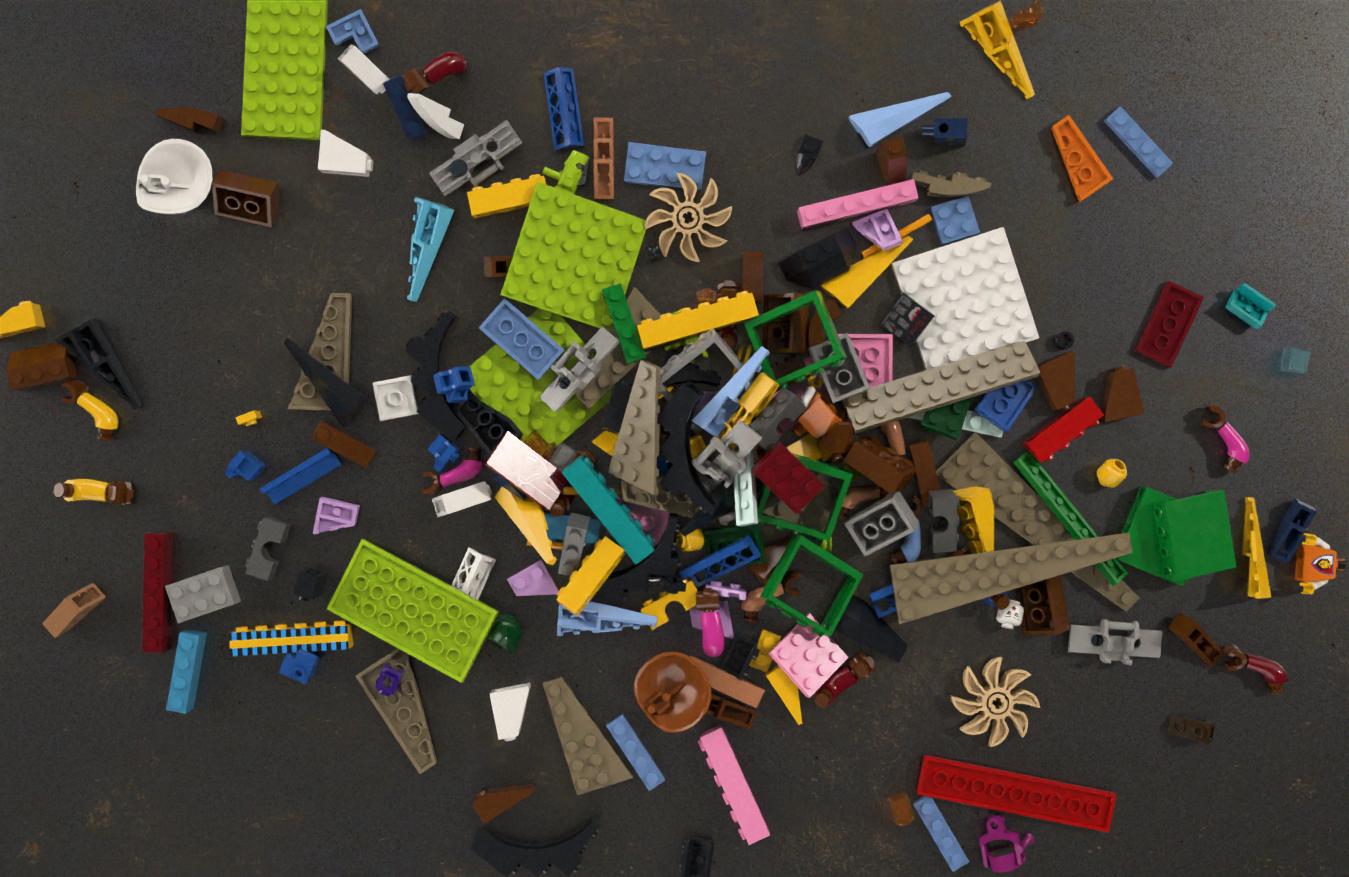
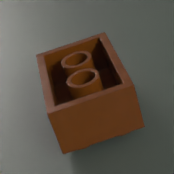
M873 436L855 441L844 462L892 495L906 488L917 470L910 460L902 459L896 455L897 452L895 450L884 447L880 444V440Z

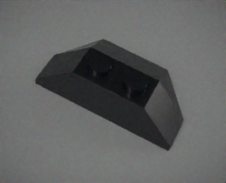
M846 228L796 252L778 264L787 281L816 288L849 271L857 245L849 229Z

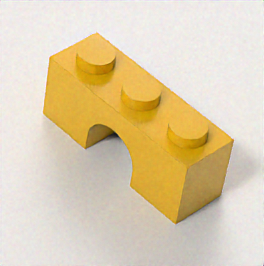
M685 578L682 580L686 583L685 592L669 594L663 590L659 593L660 597L655 600L649 598L642 603L643 606L640 610L643 614L657 617L656 627L653 628L652 625H649L651 630L669 621L665 611V607L669 602H680L686 611L696 606V592L698 590L692 579L687 581Z

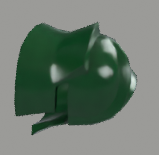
M507 613L497 616L485 640L501 650L503 647L511 655H515L516 645L523 635L517 617Z

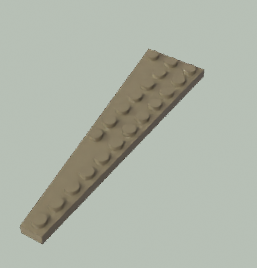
M973 432L936 469L937 477L956 490L974 486L990 489L994 504V518L1033 546L1075 540L1048 505L976 432ZM1095 564L1071 571L1073 575L1125 612L1140 599L1123 580L1117 585L1112 586Z
M1129 533L890 565L898 624L1133 553Z

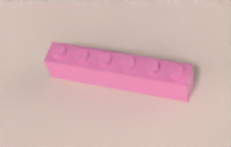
M912 179L799 207L797 214L801 230L881 211L885 208L889 209L913 203L919 197L915 181Z
M721 724L699 733V746L702 752L706 750L708 754L706 761L710 769L714 768L717 774L714 778L718 787H723L725 793L722 796L726 805L730 804L733 809L730 813L734 822H738L741 827L738 831L742 840L746 839L748 845L770 836L766 822Z

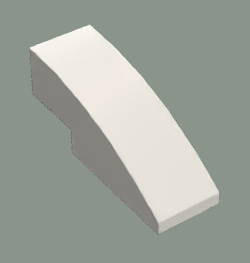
M408 93L407 98L411 105L430 127L447 138L460 139L464 124L449 117L451 109L420 94Z

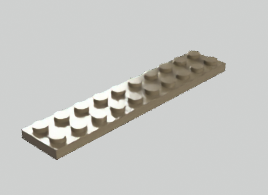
M1016 342L871 387L842 399L841 402L849 422H852L854 434L1038 377L1041 372L1026 342Z

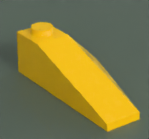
M974 486L953 490L956 496L959 497L960 502L957 508L961 524L959 529L961 533L964 532L969 540L967 545L971 553L994 551V504L990 489Z

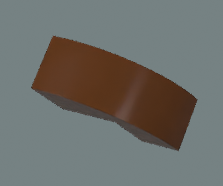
M836 297L825 303L832 320L842 316ZM817 310L808 324V348L825 342L820 327L822 321Z

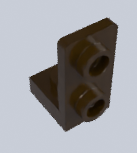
M1171 715L1168 734L1210 743L1213 741L1216 722L1210 720L1203 722Z

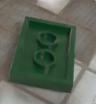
M971 398L924 412L920 427L957 441L960 437Z
M759 523L742 527L711 528L702 531L707 556L750 535L761 556L745 565L764 564L767 561ZM749 546L742 550V554L750 557L753 555ZM731 555L727 557L726 562L734 565L736 564L737 557ZM715 563L711 565V569L721 568V565Z

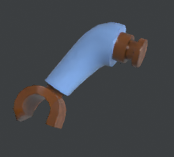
M914 495L912 501L916 504V509L913 513L917 518L922 504L921 500ZM918 524L914 532L905 536L903 544L900 545L901 549L897 550L896 554L890 553L894 564L907 561L908 563L915 562L919 557L921 551L920 524Z

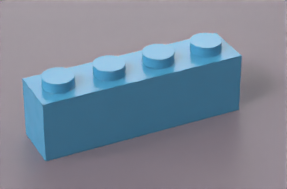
M544 512L548 526L546 531L548 539L552 542H555L556 539H563L564 543L570 515L563 514L560 517H555L550 512ZM590 518L584 546L594 547V544L600 539L602 522L599 519Z
M187 629L179 633L166 707L167 711L186 714L194 709L207 632Z

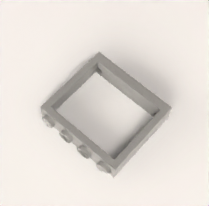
M714 328L705 334L702 333L694 343L691 342L686 345L683 352L678 356H672L668 363L661 368L660 393L668 402L671 401L673 395L662 383L714 342L738 371L744 366ZM692 421L691 429L698 434L703 428Z

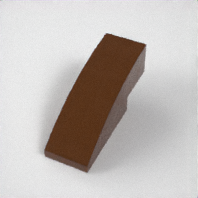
M176 107L155 111V115L195 133H198L200 127H204L219 134L225 120L218 114L196 108Z
M928 440L909 444L911 462L917 468L914 473V480L922 506L928 505V491L940 490Z
M711 692L712 699L706 712L707 714L713 715L717 719L751 729L758 712L757 710Z

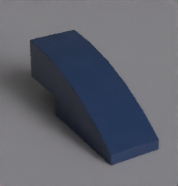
M1297 499L1293 500L1276 533L1269 553L1270 556L1289 563L1306 535L1304 533L1309 532L1307 527L1317 513L1313 506Z

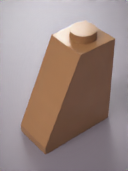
M91 583L67 596L42 624L54 638H57L74 627L101 603L106 596L94 583Z

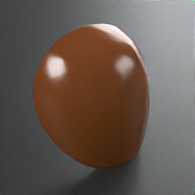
M675 651L664 652L652 657L640 668L634 681L633 691L640 708L655 726L667 733L682 732L698 723L706 714L712 699L711 685L703 668L691 657Z

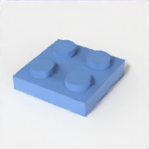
M969 195L930 207L941 245L980 233Z

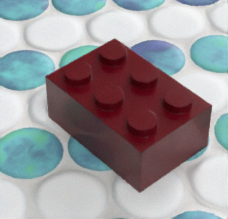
M780 441L751 468L752 472L796 515L825 487Z

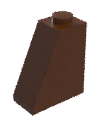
M902 136L882 142L875 153L885 185L888 186L906 181L908 155Z
M743 252L741 257V292L748 291V294L753 293L756 307H758V304L762 303L764 252Z
M1073 351L1066 352L1038 365L1041 373L1036 378L1052 411H1065L1071 408L1069 404L1075 402Z
M1126 365L1115 367L1114 372L1108 373L1101 407L1104 416L1100 418V423L1144 414L1134 368L1127 369Z

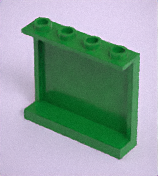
M1140 487L1121 533H1129L1133 553L1117 557L1118 561L1165 579L1162 570V558L1159 552V539L1156 533V521L1153 514V502H1165L1175 498L1148 487ZM1188 579L1180 581H1167H1170L1173 584L1179 586H1184V583H1186Z
M1208 490L1198 495L1165 502H1153V514L1156 521V533L1159 539V552L1162 558V570L1165 580L1180 581L1236 568L1224 490Z

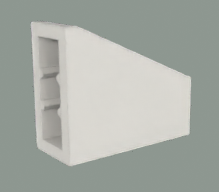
M350 44L337 59L375 94L379 92L381 94L384 93L386 89L383 82L389 80V78L355 45Z
M321 130L318 170L322 173L369 177L370 171H373V160H371L367 153L328 131Z
M484 481L432 499L437 517H441L491 500L492 492L490 486L486 485Z
M530 682L493 689L490 692L498 740L511 741L519 735L531 688Z

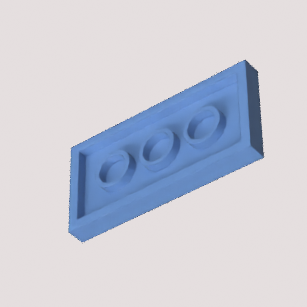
M628 142L624 182L683 189L677 173H682L692 178L697 186V191L701 192L706 152Z
M505 298L479 327L480 330L538 380L541 379L550 366L565 351Z

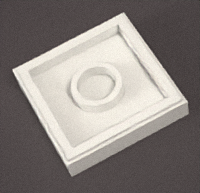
M411 375L373 382L380 421L419 414L416 412L418 410V403L414 384L411 382Z

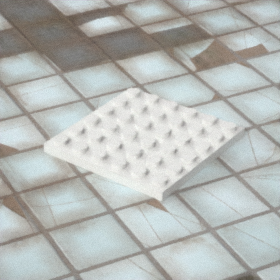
M1004 227L891 263L900 293L904 292L935 315L916 341L925 370L1016 342H1029L1039 339Z

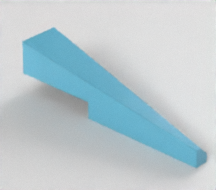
M419 197L414 199V203H417V215H413V221H416V228L414 234H412L410 264L413 265L412 276H409L408 282L412 284L410 295H407L408 300L416 302L454 212L453 209L445 205Z

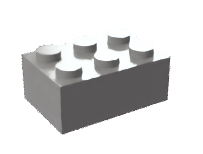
M848 333L839 336L847 358L842 360L843 363L839 364V366L832 368L830 365L824 368L825 371L818 374L831 404L870 388ZM829 340L808 349L814 363L835 354Z
M897 492L893 495L889 494L850 515L844 525L864 556H867L914 532L919 521L901 493Z
M229 565L165 586L177 623L241 602Z

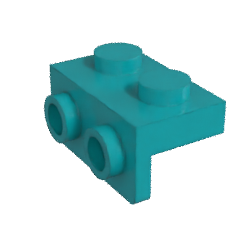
M1243 283L1232 292L1225 308L1258 330L1262 327L1268 312L1273 310L1276 304L1248 284Z

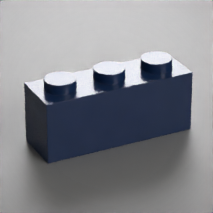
M402 74L384 81L383 85L409 140L426 133L427 128L423 119L407 98L408 93L411 92L405 88Z

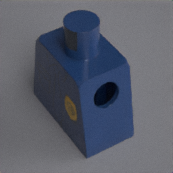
M968 118L935 119V125H923L922 137H933L934 144L965 146Z

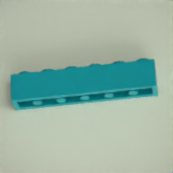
M583 455L579 456L566 466L561 473L632 561L638 564L655 551V540L650 534H645L642 530L643 525L637 518L635 520L632 518L628 506L625 503H620L617 499L619 496L613 488H608L605 484L606 479L600 472L596 473L593 469L594 464L588 457L584 458Z

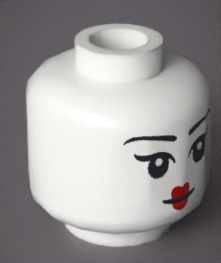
M1009 599L1010 604L1006 609L997 610L996 620L1002 624L1001 627L1013 629L1014 626L1021 625L1024 608L1020 605V602Z

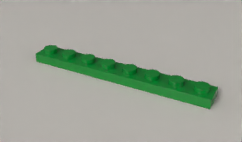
M1029 450L1013 462L1075 540L1098 537ZM1116 558L1095 564L1112 586L1117 585L1128 574Z

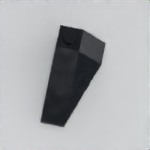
M469 393L467 395L468 400L464 403H449L489 456L505 432L509 431L519 440L522 438L523 433L512 419Z
M852 595L835 631L900 663L908 645L882 618H878L876 611L866 601Z

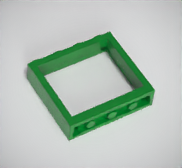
M820 291L810 292L744 322L754 350L757 352L763 346L756 329L813 303L816 306L835 354L777 380L766 356L760 365L763 372L779 384L777 391L783 387L788 388V383L793 381L799 383L806 380V376L813 373L815 376L823 373L825 367L830 365L832 368L839 366V364L843 363L842 360L847 358Z
M794 454L808 469L842 479L824 532L763 513L770 493V489L764 483L757 498L758 523L764 525L771 523L775 525V528L786 531V528L794 530L793 533L796 535L805 536L807 534L812 536L813 540L823 542V540L830 541L853 474L848 470Z
M793 534L760 597L766 600L765 604L769 607L781 609L780 613L788 618H796L797 624L805 628L807 626L812 628V633L815 635L831 637L863 574L802 535ZM799 547L846 576L821 625L773 597Z

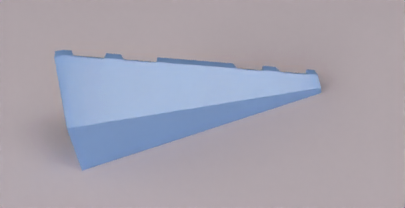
M945 92L850 115L848 119L870 148L944 103L952 96Z
M761 347L692 421L718 438L726 427L724 422L727 423L732 414L740 409L738 401L753 383L751 380L755 372L761 371L762 367L760 364L770 352Z
M589 601L580 615L576 617L559 604L557 636H563L565 632H573L574 635H577L581 631L587 630L593 633L622 631L623 627L631 626L634 629H639L642 625H652L655 628L657 617Z

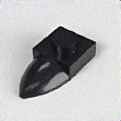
M806 134L796 156V171L799 176L812 167L823 141Z

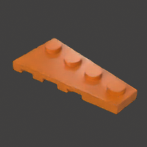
M1070 115L1051 127L1079 202L1113 180V177Z

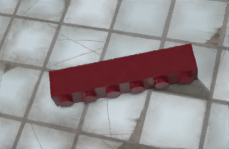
M172 532L144 534L142 653H163L171 649V603L165 586L172 584Z

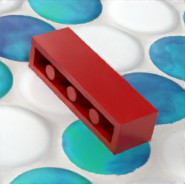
M1090 396L1083 397L1071 408L1067 409L1025 441L1023 445L1038 462L1046 463L1054 457L1053 454L1056 451L1066 449L1070 445L1068 442L1073 438L1076 440L1085 434L1084 430L1089 426L1092 428L1100 423V418L1104 414Z

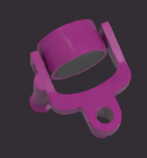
M1001 814L992 816L987 821L988 833H985L979 839L984 867L991 865L993 872H1008L1019 868L1026 860L1024 850L1029 844L1034 843V837L1030 833L1024 834L1023 840L1020 842L1018 833L1006 830V820ZM1004 839L1013 842L1015 847H1001L989 852L987 842Z

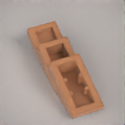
M594 117V199H614L613 117Z
M694 655L690 656L703 668L712 688L752 707H758L765 692L764 689L743 678L740 681L737 679V676L720 669L714 664H709Z

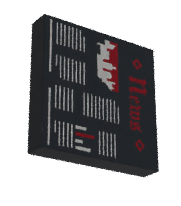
M903 292L880 322V325L911 348L935 315Z

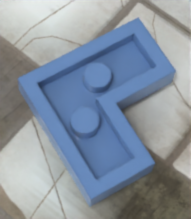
M361 9L326 26L336 46L354 38L359 50L363 54L380 46Z

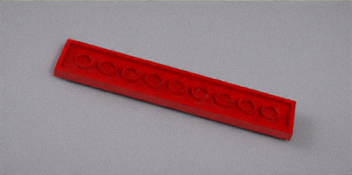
M925 754L916 791L918 795L1108 833L1117 796L1116 793Z

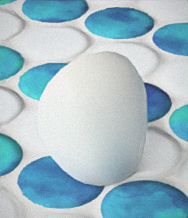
M182 139L164 140L153 146L144 156L137 175L136 197L139 206L151 212L169 215L185 214L196 209L206 199L212 184V167L205 152L197 145Z

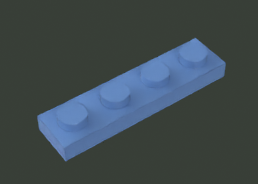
M1121 106L1104 120L1156 178L1173 164Z
M623 714L606 724L649 791L665 781L664 775Z
M922 796L912 802L952 872L969 863L968 858L932 797Z

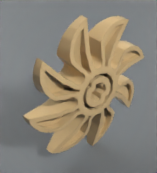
M677 173L686 201L683 203L679 202L676 192L669 188H659L651 192L650 196L674 206V211L672 213L663 209L653 211L645 222V229L671 220L673 227L662 231L659 237V247L665 257L667 256L677 232H682L683 238L679 246L682 254L691 261L700 262L693 246L691 234L697 233L701 244L706 247L714 248L726 243L728 240L709 233L702 228V225L708 223L716 227L721 226L729 219L732 213V206L717 213L705 215L703 210L714 205L717 201L718 188L712 178L710 179L701 202L696 204L693 200L697 192L695 182L689 176ZM691 212V217L694 218L693 222L685 223L683 215Z
M1002 657L993 658L984 666L982 676L986 682L985 687L979 684L969 666L964 670L962 677L964 688L969 693L977 695L976 700L950 695L954 707L963 714L973 715L980 711L974 719L959 728L964 733L970 735L982 734L987 731L992 720L989 747L1002 743L1009 732L1005 722L1007 716L1012 720L1022 738L1025 736L1028 729L1027 716L1021 710L1013 708L1014 704H1026L1040 708L1037 697L1030 691L1019 688L1010 692L1017 684L1031 676L1029 672L1023 669H1010L1003 673L1001 682L998 684ZM996 699H998V703H997V704H996V703L992 704L993 700L996 701Z

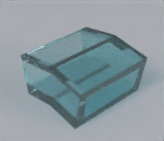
M1284 347L1280 371L1307 375L1311 351L1297 347Z

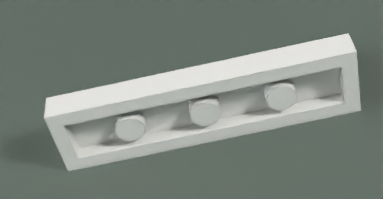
M468 547L451 586L478 600L496 559ZM472 555L476 556L473 564L470 565ZM466 573L467 578L465 582L462 583V577Z

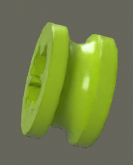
M832 536L830 541L823 540V542H820V547L829 553L832 552Z

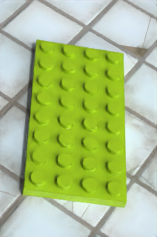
M247 0L241 135L243 137L320 140L323 116L328 0Z
M361 539L327 607V610L460 683L465 681L499 613L498 610L365 539Z

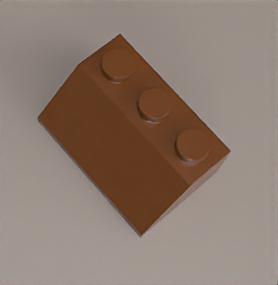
M220 170L212 181L214 214L272 228L279 201L278 182Z
M783 293L764 295L763 314L806 294ZM809 306L763 326L762 346L770 354H807Z
M56 342L11 352L6 369L10 390L22 391L79 378L74 356H71L63 345Z
M1061 575L1016 588L1018 602L1024 608L1022 617L1024 635L1060 634L1070 629Z

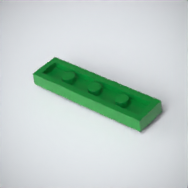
M621 283L602 289L627 365L646 359Z

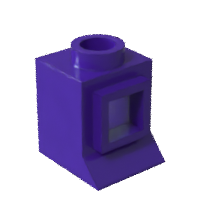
M389 663L382 667L375 688L379 689L378 692L385 696L394 695L397 692L405 672L404 669L397 671L390 668L391 664Z

